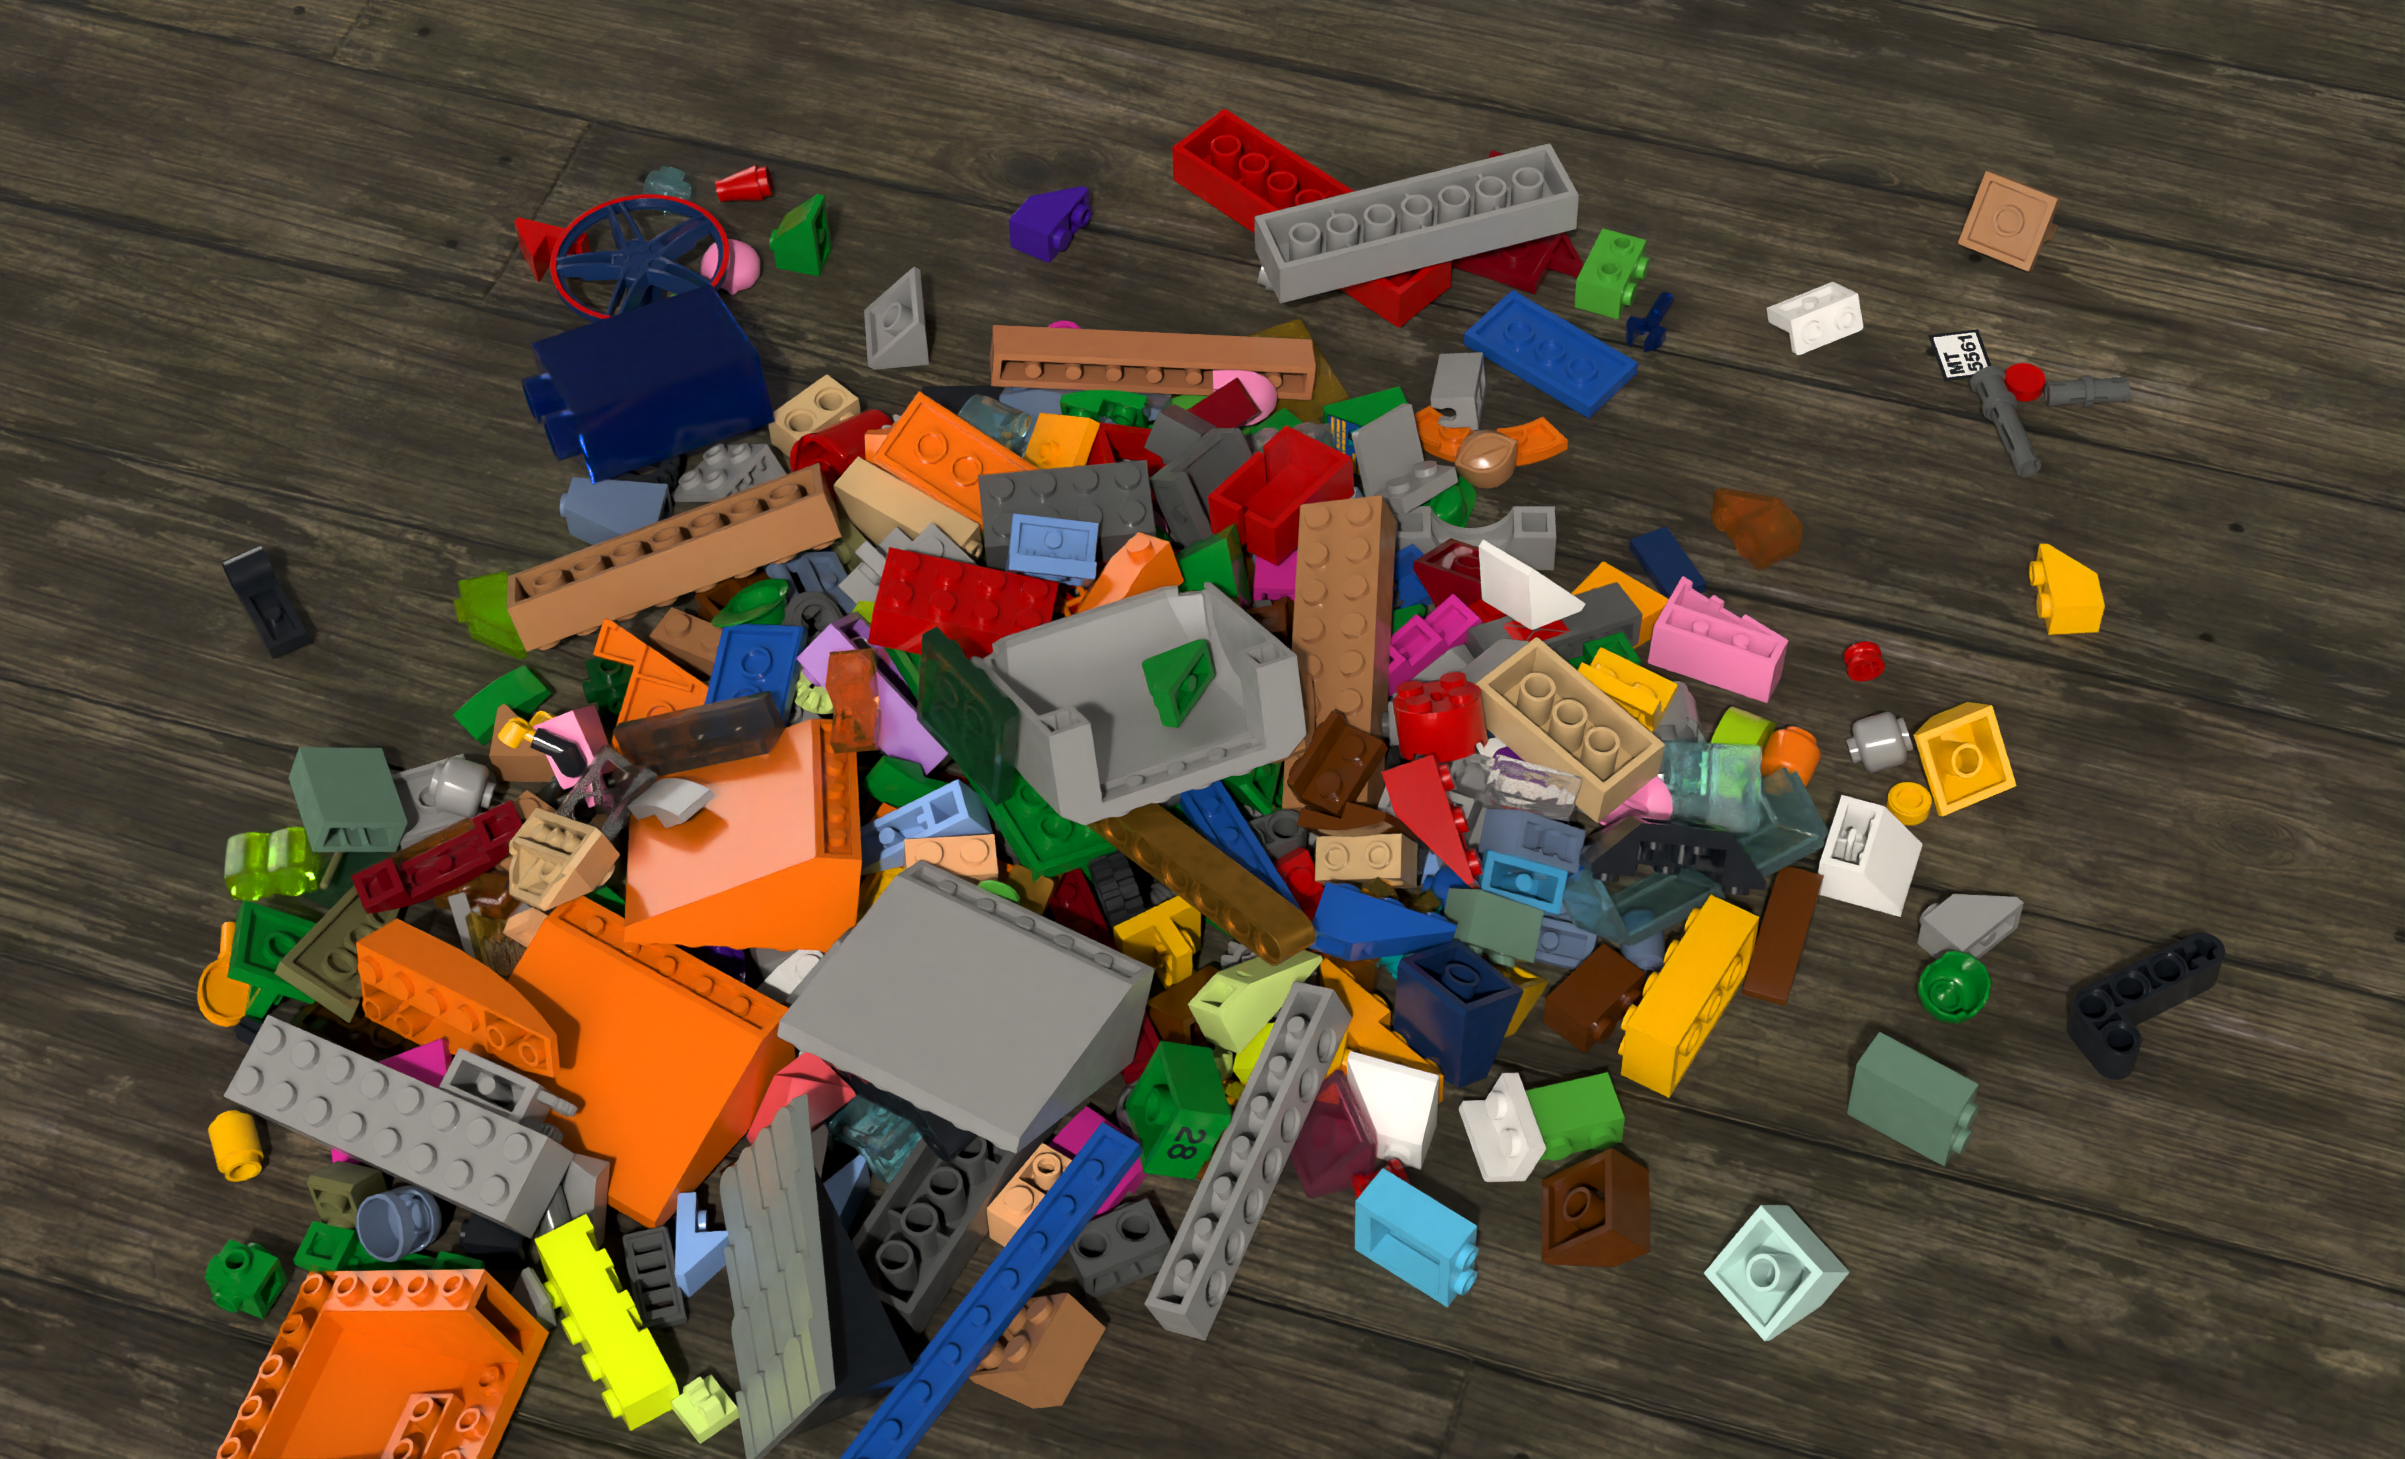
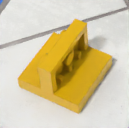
M1602 647L1598 650L1590 666L1582 662L1577 670L1653 734L1678 692V684Z
M1176 896L1114 926V943L1120 953L1155 968L1154 973H1156L1167 990L1195 973L1192 965V955L1201 950V913L1180 896Z

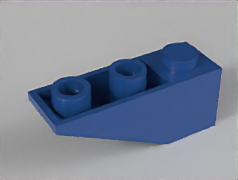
M1327 882L1312 922L1316 936L1315 942L1308 948L1347 961L1414 954L1453 941L1457 925L1449 923L1445 917L1436 913L1426 912L1422 914L1407 909L1401 902L1395 899H1378L1363 894L1361 890L1350 884L1340 883L1336 885Z

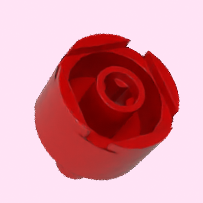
M1451 672L1442 675L1440 681L1427 683L1406 681L1397 686L1398 695L1393 699V708L1400 753L1405 759L1414 761L1413 754L1425 755L1426 757L1433 754L1440 763L1450 762L1475 754V745L1481 742L1483 747L1488 743L1481 689L1478 685L1468 682L1466 674Z

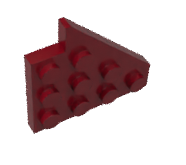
M1492 150L1486 159L1504 154ZM1566 232L1452 260V267L1532 294L1536 293L1550 269L1578 278L1584 266Z

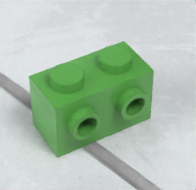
M1602 228L1576 280L1574 307L1619 320L1625 306H1632L1635 300L1638 279L1644 280L1647 276L1650 266V258L1645 257L1647 240Z

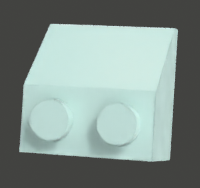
M1760 1205L1704 1272L1705 1276L1764 1341H1770L1819 1308L1850 1273L1788 1205Z

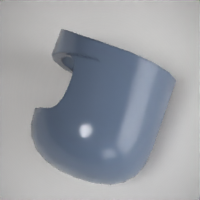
M412 1185L402 1186L367 1197L360 1204L356 1215V1229L361 1244L367 1253L375 1259L385 1262L403 1259L406 1255L429 1247L438 1237L442 1226L441 1210L434 1196L428 1191Z

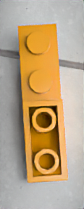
M1325 958L1320 963V987L1334 989L1352 1017L1347 1027L1348 1049H1354L1359 1054L1439 1075L1438 1104L1443 1101L1444 1076L1440 1068L1428 1058L1423 1059L1415 1053L1402 1035L1395 1031L1390 1032L1391 1011L1387 1003L1380 996L1368 993L1357 983L1355 977L1347 969L1338 968Z

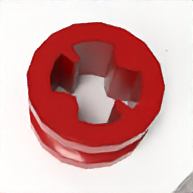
M1866 641L1853 644L1847 648L1843 659L1847 666L1846 670L1849 678L1854 681L1863 682L1875 679L1883 673L1885 663L1881 657L1882 652L1879 645Z

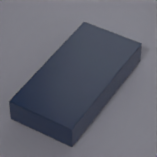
M1667 526L1630 539L1629 550L1661 595L1670 599L1682 576L1693 582L1692 589L1700 594L1705 592V580Z

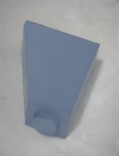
M572 477L568 493H563L560 500V515L566 518L570 535L591 545L672 517L673 513L668 484Z

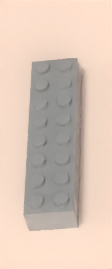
M1549 143L1254 216L1255 251L1279 302L1284 303L1574 230L1577 227L1579 194L1552 145Z
M267 1015L224 1094V1097L253 1114L377 1170H381L408 1184L420 1187L439 1198L530 1239L574 1156L573 1152L548 1136L270 1015Z

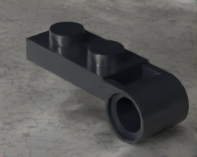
M261 545L221 561L230 585L272 659L311 643L305 626L277 580L272 565Z

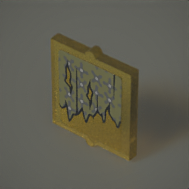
M470 912L465 917L475 959L488 966L507 981L527 948L503 934L506 924H503L500 919L492 920Z

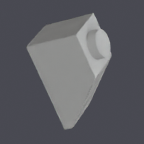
M1952 894L1940 905L1934 903L1924 911L1919 920L1921 928L1917 944L1936 960L1948 951L1972 954L1975 958L1979 959L2018 928L2024 902L2018 897Z

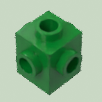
M231 1239L228 1240L222 1251L214 1255L210 1260L204 1277L213 1295V1301L220 1308L231 1313H237L240 1310L261 1319L265 1318L288 1282L278 1257L271 1255L268 1250L256 1243L250 1242L244 1245Z

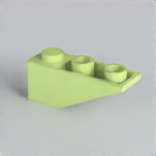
M1306 950L1299 952L1278 966H1271L1259 957L1253 958L1217 972L1188 1003V1006L1207 1042L1240 1054L1283 1006L1293 982L1303 983L1320 965L1323 958L1321 955Z

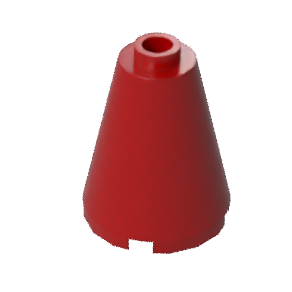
M869 409L802 436L794 443L790 451V467L792 472L819 463L836 503L834 491L836 481L858 456L866 460L865 433L868 430L882 429L883 425L892 426L891 419L879 410Z

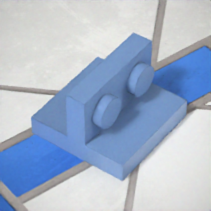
M1013 513L1005 572L1053 581L1060 585L1089 588L1096 576L1097 562H1095L1099 523Z

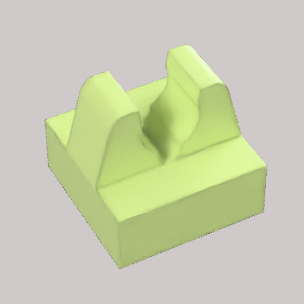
M712 1375L705 1379L699 1376L683 1387V1394L671 1401L673 1411L700 1444L739 1418L738 1407Z

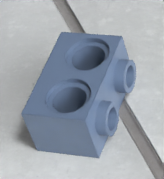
M1486 809L1478 853L1484 854L1485 850H1491L1498 854L1509 855L1568 871V874H1578L1579 858L1583 849L1586 831L1525 810Z

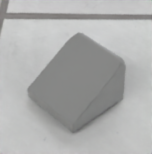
M527 1267L523 1269L511 1296L546 1330L557 1326V1318L551 1299L533 1268Z

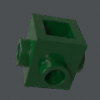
M598 657L584 661L588 678L582 679L581 684L587 703H596L602 723L618 719L634 667Z

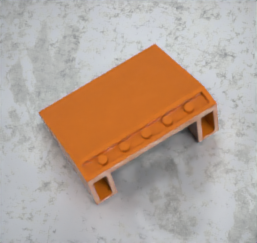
M809 719L631 784L630 803L655 782L665 778H678L698 783L709 788L715 797L687 821L669 828H665L656 815L637 820L630 811L624 942L638 943L644 946L678 944L690 948L724 946L736 950L770 948L782 952L817 950L826 953L849 928H855L862 864L855 721Z
M582 895L558 905L544 919L507 980L538 1010L557 1034L560 1074L550 1077L510 1067H502L533 1080L558 1098L578 1108L574 1117L563 1116L550 1108L543 1123H549L559 1128L565 1134L559 1144L571 1152L610 1162L608 1205L649 1229L661 1227L676 1212L677 1196L679 1193L693 1192L746 1134L753 1123L774 1075L795 1060L794 1045L777 1037L779 1022L789 1008L672 944L644 946L638 943L624 942L625 918Z
M485 1269L310 1271L306 1280L302 1283L299 1294L285 1321L282 1323L265 1361L260 1366L259 1373L245 1401L240 1406L238 1415L224 1443L217 1452L216 1459H492L549 1332Z

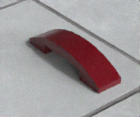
M512 799L471 818L475 825L474 829L399 865H396L392 857L352 875L351 878L366 913L395 910L444 894L478 877L510 855L509 842L523 825Z

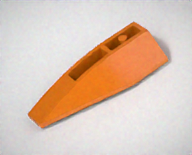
M397 918L356 942L359 962L358 972L360 974L363 995L362 1006L365 1017L421 1046L443 1038L449 1042V1051L453 1055H456L458 1049L461 1048L497 1065L550 1077L560 1074L557 1034L538 1010L515 987L488 966L462 950Z

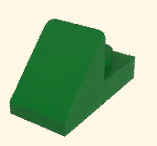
M1197 639L1147 658L1142 662L1149 693L1153 696L1154 705L1158 708L1162 726L1178 728L1215 676L1206 640Z

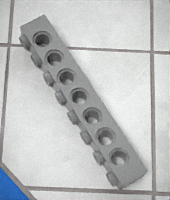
M1296 981L1291 986L1235 1107L1231 1122L1222 1135L1144 1304L1167 1331L1204 1341L1209 1334L1351 1021V1015L1334 989Z

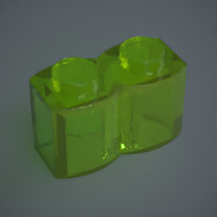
M305 827L286 828L272 834L244 833L229 838L226 848L224 881L231 899L255 901L273 894L297 896L318 889L321 852H312Z

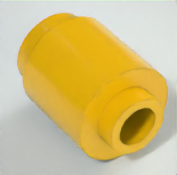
M237 1110L226 1111L218 1115L208 1128L218 1170L224 1173L227 1180L232 1182L245 1181L255 1177L262 1169L261 1163L264 1155L253 1117Z

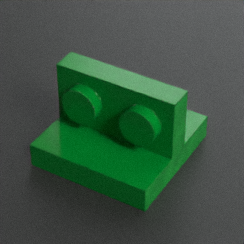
M243 901L237 913L227 978L249 984L245 1015L262 1020L272 1004L278 1005L283 995L313 1005L314 999L276 975L275 971L279 962L317 923L254 902Z

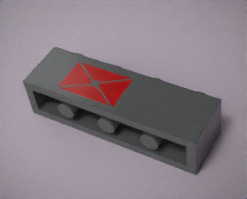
M1615 582L1574 595L1586 603L1582 611L1534 630L1527 628L1509 616L1468 628L1466 647L1474 659H1476L1500 639L1530 642L1538 637L1566 661L1583 655V643L1623 632L1632 647L1638 645L1643 614L1621 586Z

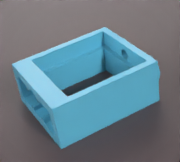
M1382 1168L1355 1201V1250L1447 1308L1458 1294L1464 1296L1468 1293L1477 1278V1271L1474 1270L1475 1259L1479 1252V1248L1476 1246L1477 1225Z

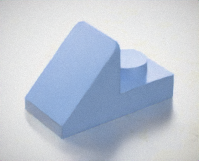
M696 1192L679 1193L677 1196L675 1278L677 1286L681 1289L682 1296L691 1297L726 1265L723 1248L729 1246L727 1231L709 1232L708 1210H700Z

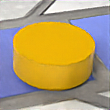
M1902 782L1893 786L1889 791L1886 808L1903 825H1917L1925 821L1929 816L1932 799L1928 790L1922 785L1914 782Z

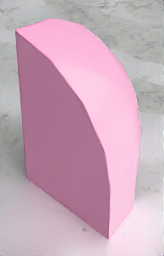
M1213 370V392L1238 377L1259 409L1258 413L1237 427L1254 425L1267 418L1275 409L1278 395L1275 386L1266 377L1252 371Z

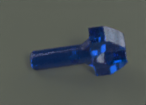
M1662 292L1645 318L1641 319L1630 316L1626 322L1625 337L1629 347H1632L1637 336L1644 335L1646 332H1649L1644 341L1643 352L1652 351L1662 346L1666 340L1667 328L1659 324L1674 301L1670 293Z

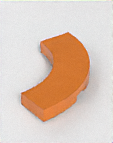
M1431 405L1415 413L1414 417L1416 419L1421 449L1439 458L1455 462L1460 444L1468 435L1475 431L1471 430L1470 427L1446 428L1439 425V417L1444 415L1432 408ZM1543 416L1523 425L1497 428L1496 430L1509 438L1517 440L1516 466L1548 459L1568 448V439Z

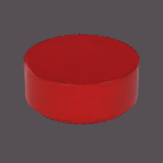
M2017 363L2007 369L2004 383L2008 391L2015 394L2017 401H2033L2041 396L2045 384V375L2040 368L2029 363Z

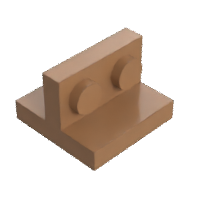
M1987 170L1957 244L2030 272L2034 268L2043 243L2053 240L2058 225L2053 224L2052 220L2061 198Z

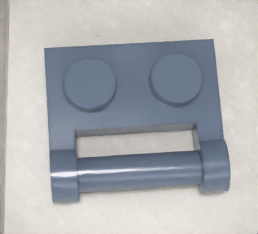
M836 552L796 553L793 559L785 563L774 564L771 562L763 565L770 578H780L787 581L790 587L786 596L788 604L793 597L799 594L789 573L797 572L806 592H818L829 597L837 605L843 617L851 614L856 606L838 587L847 577V574Z

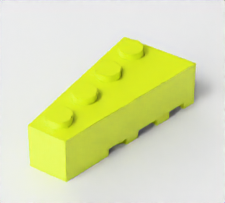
M587 1214L534 1239L547 1278V1282L542 1285L551 1299L553 1308L561 1307L566 1318L561 1320V1324L573 1346L578 1343L582 1344L586 1354L581 1356V1360L591 1380L595 1382L601 1379L607 1390L602 1392L601 1395L611 1416L614 1419L622 1416L629 1430L632 1431L672 1410L671 1401L680 1396L676 1381L648 1328L640 1330L639 1327L643 1326L642 1320L629 1292L626 1289L619 1293L622 1290V1286L613 1268L614 1264L605 1248L598 1249L594 1227Z

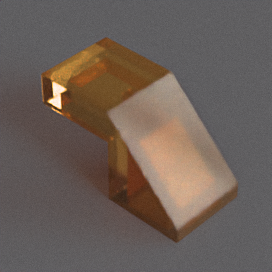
M873 649L830 652L825 687L834 706L830 738L834 754L877 750L881 708Z

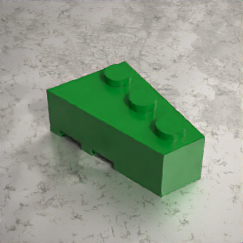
M1237 523L1225 527L1223 531L1204 540L1200 539L1174 554L1184 582L1178 586L1179 592L1205 590L1204 583L1211 582L1227 597H1240L1243 610L1248 609L1252 601Z

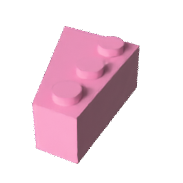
M1682 576L1654 625L1648 663L1744 695L1748 698L1768 703L1781 678L1788 640L1746 614L1740 618L1723 608L1724 601L1715 595L1708 599L1692 589L1693 582Z

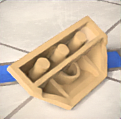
M536 808L509 842V853L513 856L509 867V894L516 900L547 911L592 892L596 886L603 885L615 870L614 863L620 854L596 827Z

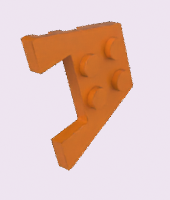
M604 618L593 655L634 667L610 745L616 770L607 774L621 772L624 777L659 775L694 762L700 744L696 737L709 686L615 622Z

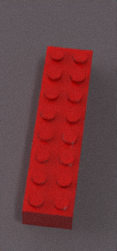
M1225 108L1172 147L1173 180L1254 234V216L1355 192ZM1452 260L1340 288V290L1400 328L1451 287Z

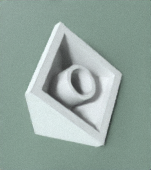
M1484 539L1480 543L1482 600L1531 630L1580 612L1584 608L1586 603L1533 568Z

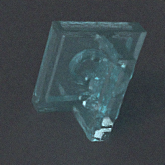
M858 1095L827 1125L833 1139L857 1148L861 1156L867 1160V1165L876 1179L886 1184H890L922 1138L913 1123Z

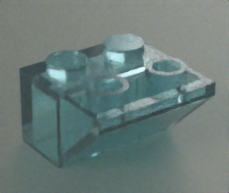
M1665 742L1664 783L1672 796L1673 804L1670 820L1716 824L1729 832L1759 833L1762 746Z

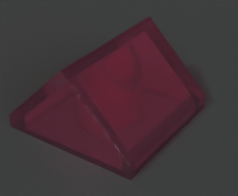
M1338 1069L1322 1082L1289 1155L1306 1196L1311 1199L1353 1187L1351 1177L1357 1173H1361L1364 1176L1375 1172L1376 1145L1344 1072Z

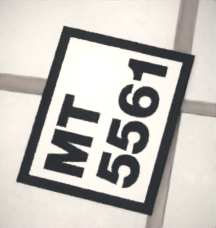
M1978 329L1928 335L1944 381L1971 378L1980 369L1991 366Z

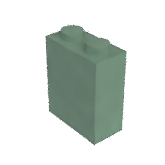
M299 747L288 778L312 852H396L407 825V819L382 748Z
M1879 1032L1856 1065L1847 1114L1945 1167L1954 1152L1961 1155L1965 1151L1973 1136L1974 1130L1970 1129V1126L1980 1109V1105L1974 1103L1979 1084Z

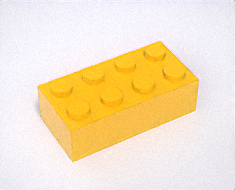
M1711 894L1701 909L1695 907L1692 910L1685 924V935L1681 941L1676 939L1672 941L1664 957L1663 963L1665 966L1660 973L1654 971L1649 976L1643 989L1642 996L1644 998L1639 1006L1632 1004L1623 1018L1621 1029L1626 1032L1618 1050V1054L1623 1056L1622 1076L1670 1098L1747 976L1755 948L1759 916Z

